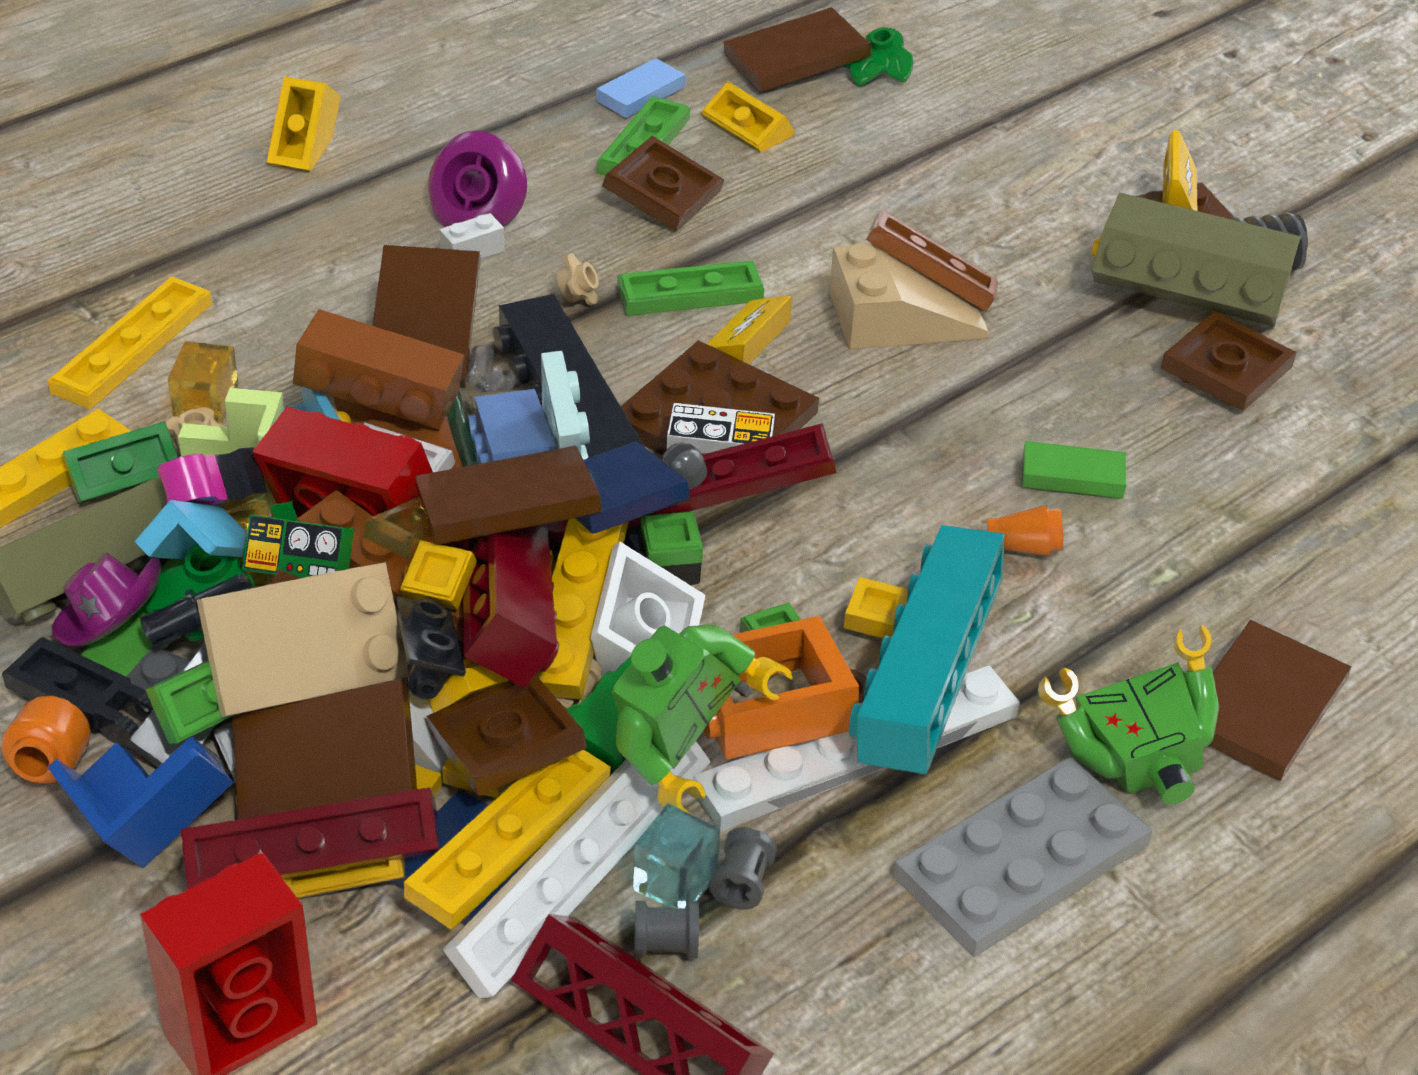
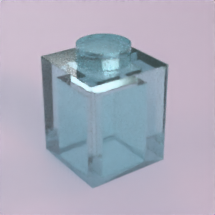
M667 803L635 843L634 890L669 908H686L688 902H697L709 886L710 878L718 866L720 828Z

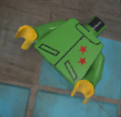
M665 625L659 627L650 639L643 640L634 647L631 653L632 663L615 683L611 693L618 711L616 746L619 752L650 785H659L657 792L658 801L664 809L685 816H690V813L681 803L683 792L685 791L692 797L704 800L706 796L705 789L698 781L673 775L670 770L671 768H676L740 683L741 678L738 675L746 673V680L750 688L772 700H778L780 697L768 690L769 677L773 673L778 672L792 679V673L787 667L767 657L754 658L755 651L716 625L687 626L679 634Z
M1204 625L1199 627L1202 648L1198 651H1191L1184 646L1181 629L1174 638L1176 653L1181 658L1187 660L1188 669L1184 671L1178 662L1076 696L1077 707L1072 697L1077 693L1079 683L1073 671L1067 668H1062L1059 671L1060 679L1066 687V693L1063 696L1057 695L1052 691L1046 677L1041 680L1038 688L1039 696L1046 704L1057 706L1060 714L1056 716V720L1077 762L1106 779L1114 778L1123 791L1128 793H1135L1155 786L1162 801L1166 804L1180 803L1193 794L1195 786L1189 774L1195 773L1203 767V749L1213 742L1219 712L1212 667L1205 666L1204 654L1209 650L1212 643V636Z

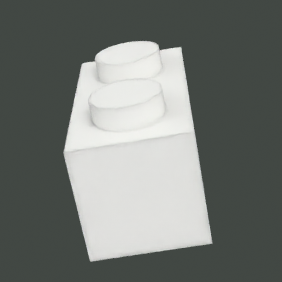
M491 213L479 215L476 218L439 229L441 249L480 251L481 259L504 251V227Z

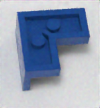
M192 736L151 775H148L131 752L118 742L82 775L59 759H56L48 766L50 772L102 840L142 868L150 863L181 833L180 829H185L234 783L207 749Z

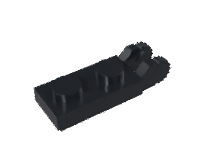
M44 637L39 638L2 672L6 688L31 700L39 696H55L68 700L82 711L88 719L90 729L94 731L100 729L109 741L113 743L118 742L128 749L130 747L127 744L139 729V726L133 719L124 716L117 710L123 706L133 718L141 722L145 721L153 710L146 690L132 684L130 678Z

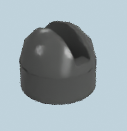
M684 442L673 444L664 452L662 461L688 481L689 490L699 486L705 480L707 467L704 457L699 449L695 448L692 444Z

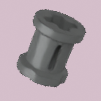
M737 827L729 831L725 840L724 852L726 855L722 866L714 870L709 881V889L713 896L722 904L736 909H752L759 905L764 894L762 878L765 870L773 865L776 858L777 845L774 840L765 832L749 827Z
M635 901L634 958H644L647 952H685L687 958H698V902H688L686 908L648 907L645 901Z

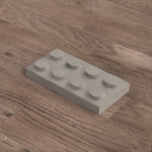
M1070 756L896 861L893 878L974 958L1147 847L1153 830Z

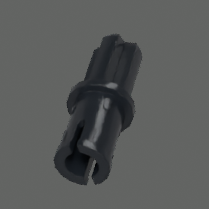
M238 574L198 594L193 589H189L185 592L186 597L162 609L142 616L140 618L142 628L149 642L153 644V648L155 650L161 649L178 638L202 629L197 605L198 599L254 587L246 574Z

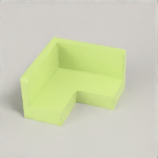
M229 388L225 399L228 427L183 423L178 435L181 457L192 454H227L239 448L254 447L255 449L284 410L282 392ZM263 474L262 477L267 493L234 509L271 512L270 505H274L276 502Z

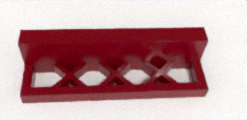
M430 787L180 829L187 890L216 876L227 866L239 864L261 852L265 854L283 879L437 853L440 850L435 819L438 818L436 800Z
M548 914L511 979L512 982L643 1075H674L662 1067L673 1063L676 1075H690L687 1060L705 1055L727 1069L724 1075H762L774 1055L772 1051L576 917ZM551 948H554L566 957L571 980L570 985L552 989L535 977ZM583 969L596 978L585 980ZM607 985L616 991L621 1019L601 1024L592 1017L587 990ZM573 994L575 1004L563 996ZM632 1003L646 1013L634 1015ZM657 1020L666 1026L672 1055L653 1060L645 1055L641 1050L636 1024ZM623 1028L625 1040L614 1033L613 1030ZM683 1039L695 1046L696 1049L685 1051Z

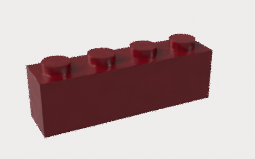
M541 525L462 540L463 550L473 552L477 560L463 595L464 657L523 688L526 687L537 671L544 672L551 666L559 650L555 623L557 612L554 610L553 599L554 582L551 575L552 555L549 550L548 529Z

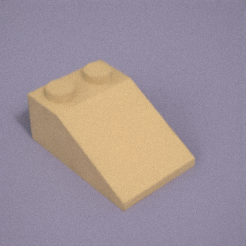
M856 243L851 246L833 247L829 294L849 349L987 339L988 330L977 306L876 245Z
M386 562L197 600L220 717L409 676Z

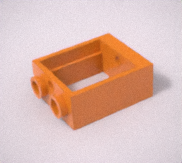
M820 616L732 635L755 651L754 658L756 659L767 657L787 667L790 671L801 669L810 686L776 694L780 697L778 700L760 697L734 703L731 696H729L703 730L707 739H716L725 760L849 732V721L853 705L856 702L859 703V685ZM746 673L738 675L741 678L740 682L747 681Z

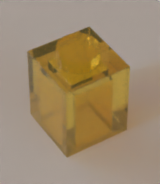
M184 342L168 376L173 417H180L182 413L188 410L206 407L213 410L214 420L217 423H223L226 416L225 399L229 388H238L239 386L234 346Z

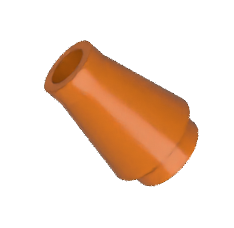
M1046 504L1007 516L987 519V531L1005 534L1004 550L1050 557L1051 551H1063L1064 549L1061 509H1048Z

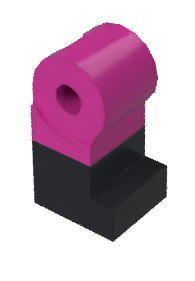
M254 447L239 448L227 454H192L170 460L158 466L157 471L160 480L163 482L166 502L176 500L221 506L225 511H229L266 494L267 490L261 470L252 453Z

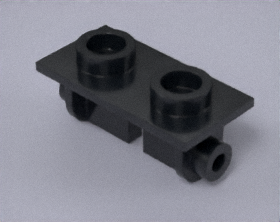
M396 596L394 603L400 625L402 643L405 648L408 665L412 667L408 676L409 689L417 697L426 700L432 699L443 688L449 673L463 677L466 674L451 611L430 599L419 598L411 600Z

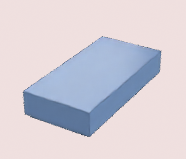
M655 58L598 87L596 90V101L622 117L628 118L639 112L651 96L664 99L685 88L686 75Z

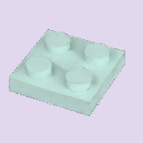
M562 351L541 353L542 410L556 447L560 449L577 446L583 460L587 459V450L585 445H583L590 443L587 416L585 412H578L576 404H574L580 402L576 371L567 372Z

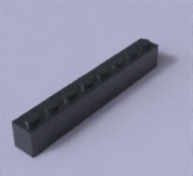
M554 294L499 305V326L493 328L496 349L500 355L506 354L514 382L517 385L522 384L525 390L535 389L541 407V353L562 351L567 372L576 371L580 389V402L574 404H576L578 412H585L587 416L590 443L583 445L586 447L588 458L635 441L645 447ZM640 525L628 527L623 544L646 558ZM702 563L660 566L690 586L700 583Z

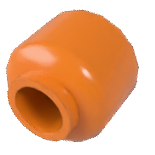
M39 696L28 701L3 733L1 750L5 762L14 773L27 781L38 784H54L58 782L48 769V766L56 759H59L71 769L76 767L89 746L91 730L88 719L77 706L59 697Z

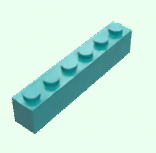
M941 525L933 545H925L921 558L920 574L913 573L910 578L907 604H899L894 619V633L892 636L885 635L883 638L879 656L878 669L871 668L868 672L863 703L856 702L851 711L849 736L857 738V763L927 775L1003 580L1005 534Z

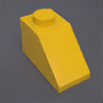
M284 76L267 163L311 172L333 138L341 95L326 83Z

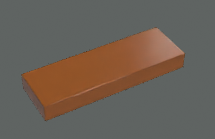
M879 211L872 222L866 238L867 241L985 312L995 300L998 279L887 212Z

